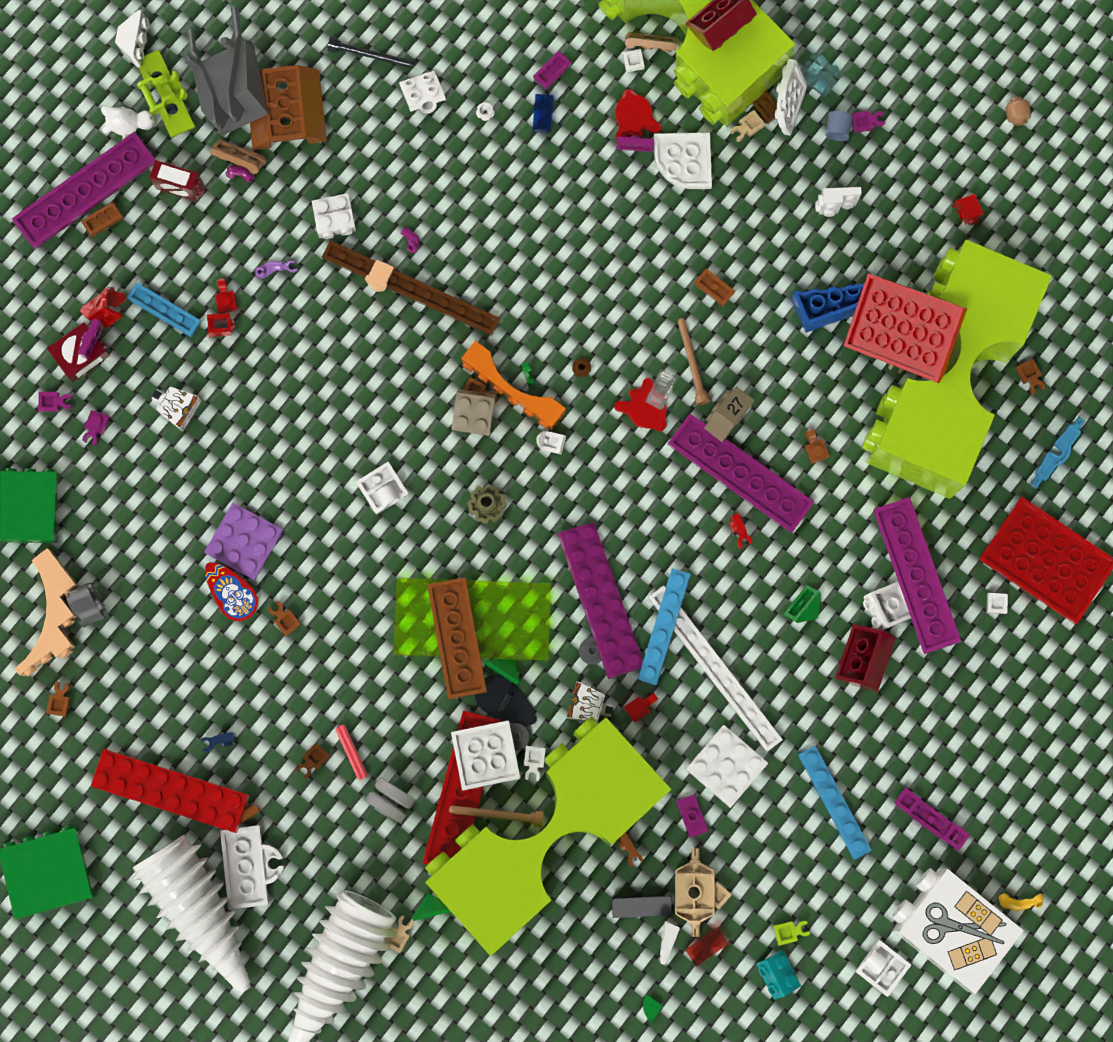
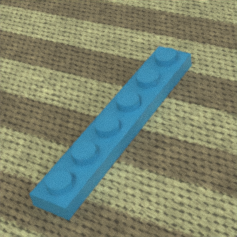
M671 569L638 680L654 685L658 683L691 576L689 573Z
M816 746L798 754L803 767L853 860L872 851Z

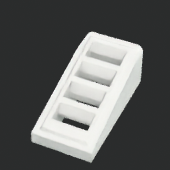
M666 921L663 924L659 959L663 965L668 960L680 930L679 927Z

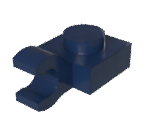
M230 732L201 738L202 742L208 741L210 743L209 747L204 748L203 751L210 752L214 749L215 745L219 744L221 747L231 746L233 741H237L236 733Z

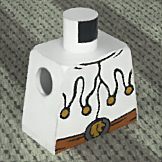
M169 387L166 393L157 389L152 395V399L159 403L156 410L182 432L201 403L198 396L173 387Z
M576 682L566 719L586 721L592 716L598 722L600 714L611 717L614 706L603 703L605 694L580 682Z

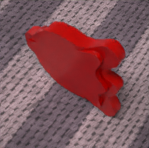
M625 90L615 109V118L619 127L616 133V140L617 137L634 135L642 137L644 129L653 134L660 133L661 125L654 120L650 103L633 90Z
M645 378L641 388L629 391L631 401H618L615 403V411L628 415L637 427L653 429L658 432L666 429V404L661 396L655 392L652 379Z

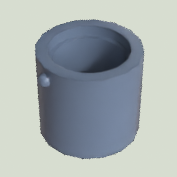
M844 111L830 112L825 136L835 141L848 140L853 116Z

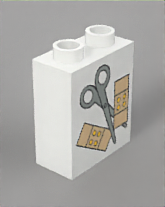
M929 868L916 884V887L922 892L912 904L905 899L893 913L892 918L897 922V925L892 931L962 988L976 994L1024 930L950 870L939 869L936 873Z

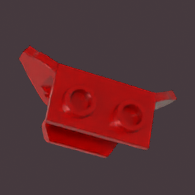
M107 287L101 294H98L93 300L83 305L80 312L86 319L90 321L93 318L97 319L103 324V328H108L119 320L122 314L108 308L107 305L115 308L126 300V295L123 292L115 291L114 287Z

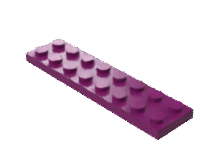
M133 132L14 216L12 220L32 247L37 249L152 167L155 158L136 133Z
M689 414L667 445L792 534L814 501L727 439L723 442L718 440L704 429L706 424L692 414Z
M910 497L873 509L923 653L927 654L960 643L961 639Z
M595 523L559 532L557 535L607 678L611 679L641 669L643 660Z

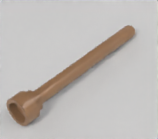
M680 318L678 325L697 391L695 393L696 397H694L697 406L710 403L711 399L709 393L703 388L685 319Z
M450 806L449 812L452 814L525 821L534 824V827H542L543 811L525 814L461 806Z

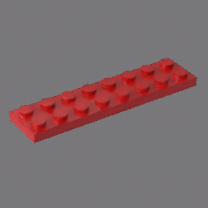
M463 711L458 731L499 723L501 720ZM454 746L423 859V864L426 865L442 852H445L451 859L462 849L455 840L474 824L476 816L452 814L449 812L450 806L478 808L483 786L462 790Z
M106 749L102 751L91 783V787L233 833L238 832L250 796Z

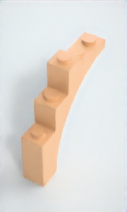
M48 548L32 560L40 573L45 587L47 600L46 618L42 633L35 647L27 658L15 668L21 676L33 674L37 670L36 667L41 663L49 662L53 654L57 658H66L73 652L72 649L75 648V645L62 628H68L75 622L74 619L77 616L73 614L64 598L68 597L66 593L79 586L56 555Z

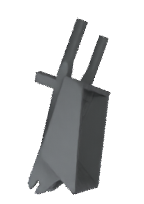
M236 6L231 7L232 38H221V45L226 50L201 61L196 49L194 29H188L187 36L190 55L183 58L185 63L193 69L201 111L222 136L268 114L255 47L247 40L241 42L239 11Z

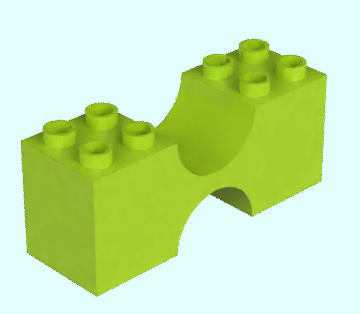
M601 0L598 3L602 12L611 20L619 16L627 24L630 20L641 15L658 14L673 20L682 29L686 38L681 47L676 51V68L673 71L677 79L674 81V85L686 98H690L694 94L702 102L703 105L699 110L706 120L713 125L720 121L727 128L763 92L767 91L782 77L783 67L787 65L788 59H793L795 43L753 0L749 1L757 15L750 23L744 25L734 36L730 37L720 48L714 51L705 47L685 24L712 0Z
M965 240L959 250L949 247L944 259L942 258L933 276V279L936 281L930 292H927L928 295L967 308L945 374L940 383L933 380L917 381L907 378L900 388L894 385L890 386L887 394L883 395L876 414L884 417L883 422L876 420L873 428L870 427L861 447L870 452L866 460L867 464L949 499L966 486L995 416L984 409L973 394L970 383L972 366L977 362L985 360H997L1006 363L1024 345L1052 275L969 240Z
M591 716L573 734L579 742L570 751L561 743L545 758V763L550 767L545 775L554 790L555 809L549 824L540 833L523 840H509L497 836L487 827L480 832L472 824L455 840L462 848L456 855L450 859L445 852H442L425 867L431 875L425 883L490 956L551 901L543 887L541 866L547 850L558 838L569 833L584 832L595 835L608 845H612L671 790L607 718L598 723Z

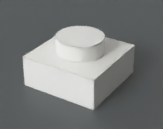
M641 49L623 52L622 56L626 72L644 69Z
M987 593L986 613L1007 614L1008 594Z

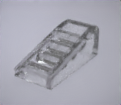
M661 369L646 398V403L658 409H663L678 377Z

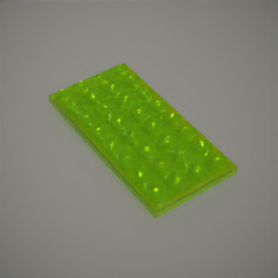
M397 578L393 655L440 657L427 584L448 580ZM466 580L481 659L548 661L551 583Z

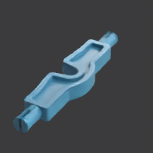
M1078 417L1073 425H1069L1054 443V446L1060 451L1061 455L1058 456L1052 452H1048L1035 472L1036 477L1030 483L1031 486L1035 484L1033 488L1037 489L1042 480L1046 481L1054 469L1068 459L1071 453V446L1080 435L1081 431L1079 429L1085 422L1084 419L1081 420L1082 417Z

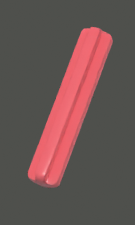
M341 725L337 727L336 732L357 779L362 780L366 778L368 774L346 726Z

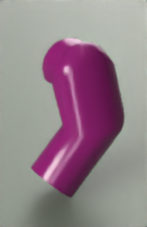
M238 165L229 166L225 173L230 179L235 178V175L241 176L248 183L255 177L245 167Z
M405 226L400 234L408 239L407 250L410 253H416L420 248L419 236Z

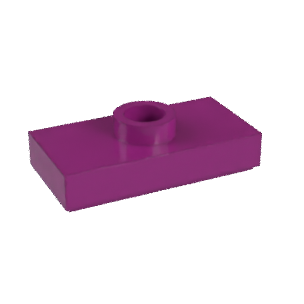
M558 50L533 75V79L547 90L572 65V62Z
M635 135L617 137L616 149L653 152L654 139L641 138Z
M93 318L88 331L83 333L82 344L78 351V354L87 360L90 358L104 327L97 319Z
M695 794L676 801L689 838L708 832Z

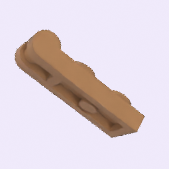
M628 32L625 35V45L627 48L642 46V48L647 50L659 48L664 52H671L672 50L676 51L677 38Z
M221 139L211 147L212 155L233 162L238 166L248 168L253 174H256L266 164L264 156Z

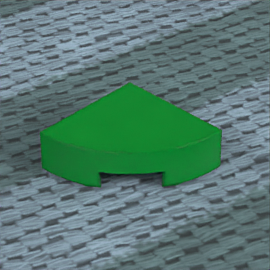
M529 363L521 364V369L528 386L534 384L535 381Z
M646 994L643 1000V1010L647 1019L652 1023L663 1005Z

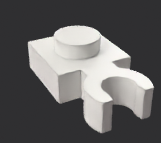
M526 746L524 766H530L525 774L526 780L529 779L530 773H535L536 781H539L540 773L537 769L538 767H544L546 748Z

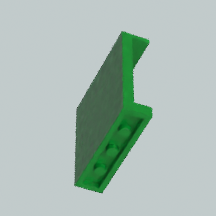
M6 468L5 471H0V542L58 543L55 527L58 478H61V475L55 472L54 469H44V472H36V469L28 468L24 469L23 472L17 471L14 468Z
M73 825L61 828L62 832L54 834V831L42 833L41 838L35 839L34 836L22 839L23 843L16 844L14 841L3 844L4 848L0 849V861L14 919L24 918L96 897L95 890L91 889L78 835L80 828H73Z

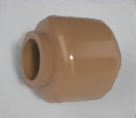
M1022 97L1010 99L1011 102L1005 107L1007 121L1012 123L1013 126L1028 123L1032 115L1029 101L1022 100Z

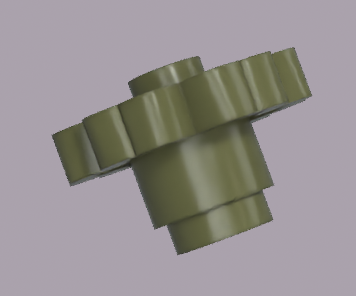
M486 485L484 489L477 487L471 492V500L467 502L469 513L475 515L477 522L487 524L490 520L497 522L499 518L503 517L502 509L506 508L507 504L505 495L499 494L497 487Z

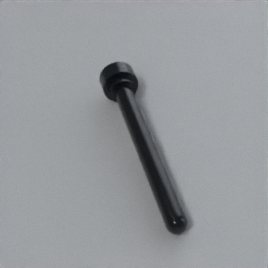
M330 36L327 51L335 53L341 50L408 68L415 67L414 61L344 44L336 37Z

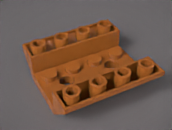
M300 65L259 70L268 114L250 123L252 149L271 148V143L300 139H307L308 144L327 142L319 70ZM284 82L287 84V87L284 90H279L277 85ZM289 118L291 122L289 125L284 126L281 124V120Z

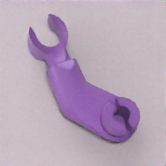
M293 260L288 261V263L269 261L256 268L255 274L258 278L263 279L275 271L288 270L295 273L298 269H290L291 264L296 263Z

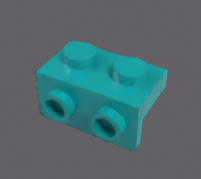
M783 950L756 963L759 973L763 977L773 999L784 997L801 987Z

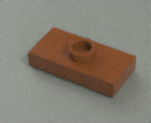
M112 201L81 220V222L93 238L124 218Z

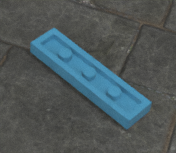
M139 283L135 284L127 296L130 302L191 338L202 323L201 320Z

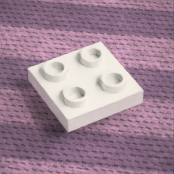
M435 71L399 82L410 112L420 109L423 113L428 114L436 109V103L446 100Z
M389 462L356 481L376 515L409 495Z
M878 940L855 972L888 997L911 964L882 941Z

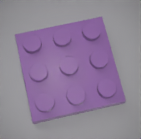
M232 503L204 553L256 580L284 530Z

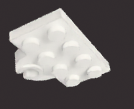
M260 825L239 828L237 833L220 830L227 897H229L228 909L268 905L267 884L275 882L284 870V866H279L276 869L270 868L269 861L271 858L283 859L282 854L270 845H262Z

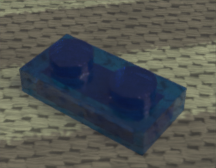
M535 94L532 132L551 133L554 95Z

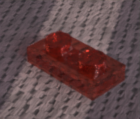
M716 927L685 949L695 966L698 967L729 943Z

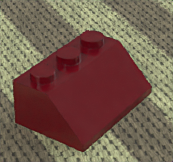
M712 0L685 24L705 47L714 51L720 48L726 40L734 36L744 25L750 23L757 13L749 0Z
M853 624L835 679L862 689L878 692L896 637L884 630Z

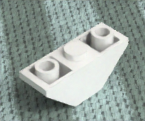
M142 10L135 12L118 27L115 40L121 52L136 67H141V62L144 58V46L147 42V29L150 26L149 19Z

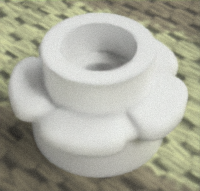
M484 102L477 107L476 115L483 121H487L490 117L494 116L491 104Z

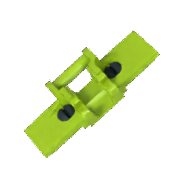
M159 50L145 55L142 59L141 67H138L144 80L140 81L137 86L144 94L150 107V114L160 113L171 138L195 128L183 102L187 99L188 94L179 81L177 71H172V75H170ZM156 87L162 103L156 105L149 90Z

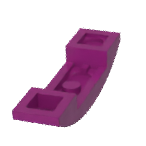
M906 787L894 802L908 816L958 851L970 836L969 833L924 803L921 798Z

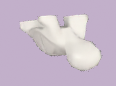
M104 106L101 109L102 114L106 116L103 132L113 131L116 134L122 135V140L135 132L137 128L149 130L156 124L155 116L151 115L149 111L144 110L136 114L133 110L125 107L109 108Z

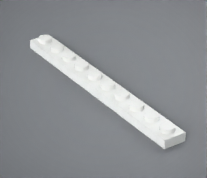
M662 586L648 597L658 611L666 589L665 586ZM680 608L674 628L675 634L765 751L768 752L782 741V738L682 608Z

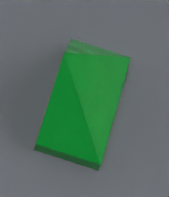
M806 585L784 612V616L796 623L818 619L821 600L820 591Z
M514 656L486 660L484 663L485 666L518 686L520 683Z
M427 893L412 919L413 921L451 911L440 899Z

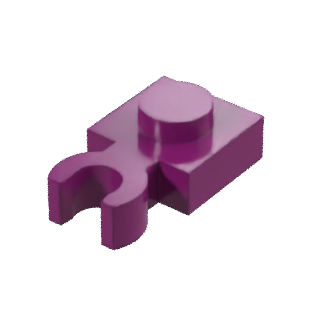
M870 111L852 113L854 133L872 131L873 125L883 127L885 121H878L877 117H882L884 113L878 111L872 116Z
M39 392L38 411L59 412V407L70 410L72 406L65 405V401L73 399L70 394H64L59 397L60 393Z
M91 410L84 426L89 431L84 434L82 441L87 443L88 438L93 437L92 445L96 446L98 444V433L104 435L110 417Z

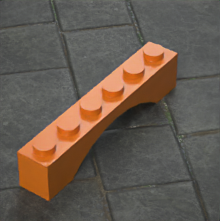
M474 341L461 358L462 366L467 371H474L478 374L479 380L485 384L487 382L490 383L495 392L500 395L502 393L508 397L507 400L511 404L522 407L523 412L530 418L534 416L538 419V424L543 428H550L552 430L566 413V408L551 397L530 396L510 386L498 373L492 361L490 351L477 341Z

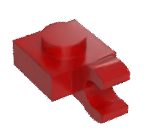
M224 278L217 280L220 294L215 295L218 313L224 314L237 311L234 291L228 292L227 283Z
M739 513L731 516L729 526L732 532H736L739 536L737 546L742 549L741 541L744 539L751 545L752 539L747 534Z
M655 693L645 700H642L639 696L625 705L624 708L635 723L650 713L648 707L656 702L658 698Z

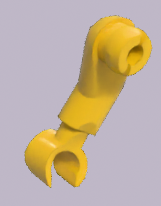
M1006 893L998 897L1003 908L1017 912L1031 908L1033 905L1036 908H1040L1044 901L1042 894H1038L1033 899L1028 900L1027 898L1020 901L1009 898V895Z

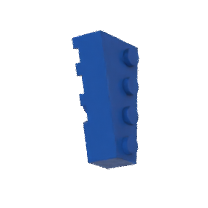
M864 284L849 285L843 288L830 287L825 290L811 289L806 292L793 291L792 302L805 333L854 316Z

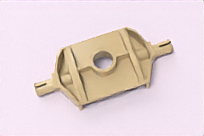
M691 848L692 860H690V863L675 870V914L690 922L692 925V937H700L701 922L716 915V870L700 862V848H696V856L695 848ZM692 887H697L700 890V895L697 898H692L689 894Z

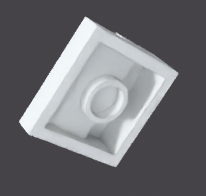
M861 187L823 188L821 194L818 195V201L815 202L816 212L830 217L838 214L840 207L844 209L853 208L861 196Z
M348 193L312 201L319 238L330 239L334 235H350L353 231H356Z
M899 582L864 596V607L866 610H870L873 617L871 620L872 625L879 630L888 629L911 619Z

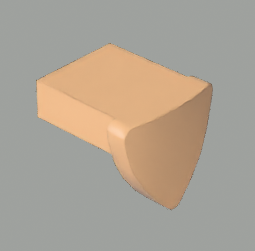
M376 260L369 276L367 275L365 280L374 291H384L394 271V267Z

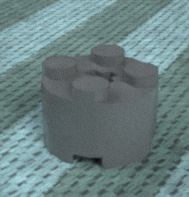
M91 582L66 593L68 596L67 601L73 614L81 618V621L78 623L82 628L109 615L105 605H102L99 601L102 597L98 589L94 588Z

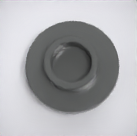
M594 638L585 639L579 647L580 658L590 665L600 663L601 658Z
M510 724L515 751L522 750L529 742V732L521 724Z

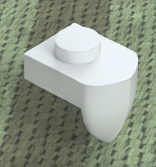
M542 431L538 434L536 441L541 450L562 454L566 440L565 435L549 431Z

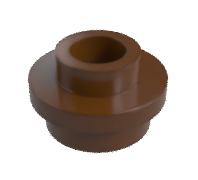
M584 358L577 359L572 365V371L578 377H586L591 371V364ZM582 364L585 366V369L579 370L578 366Z

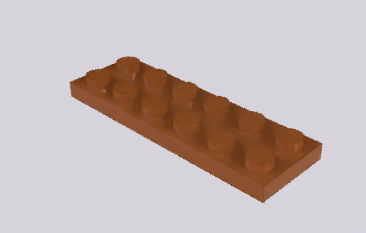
M466 578L427 584L448 700L486 693Z

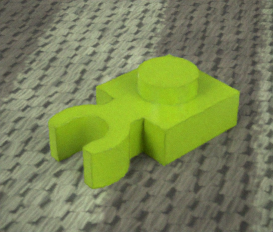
M793 921L774 925L773 929L778 946L798 941L796 935H810V931H801V926L808 924L807 921H800L797 926H794Z

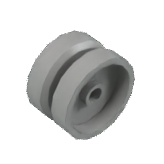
M379 777L375 788L382 792L383 795L380 796L375 792H370L365 801L374 806V809L384 816L391 817L397 822L402 823L406 813L397 806L400 804L405 808H411L416 799Z

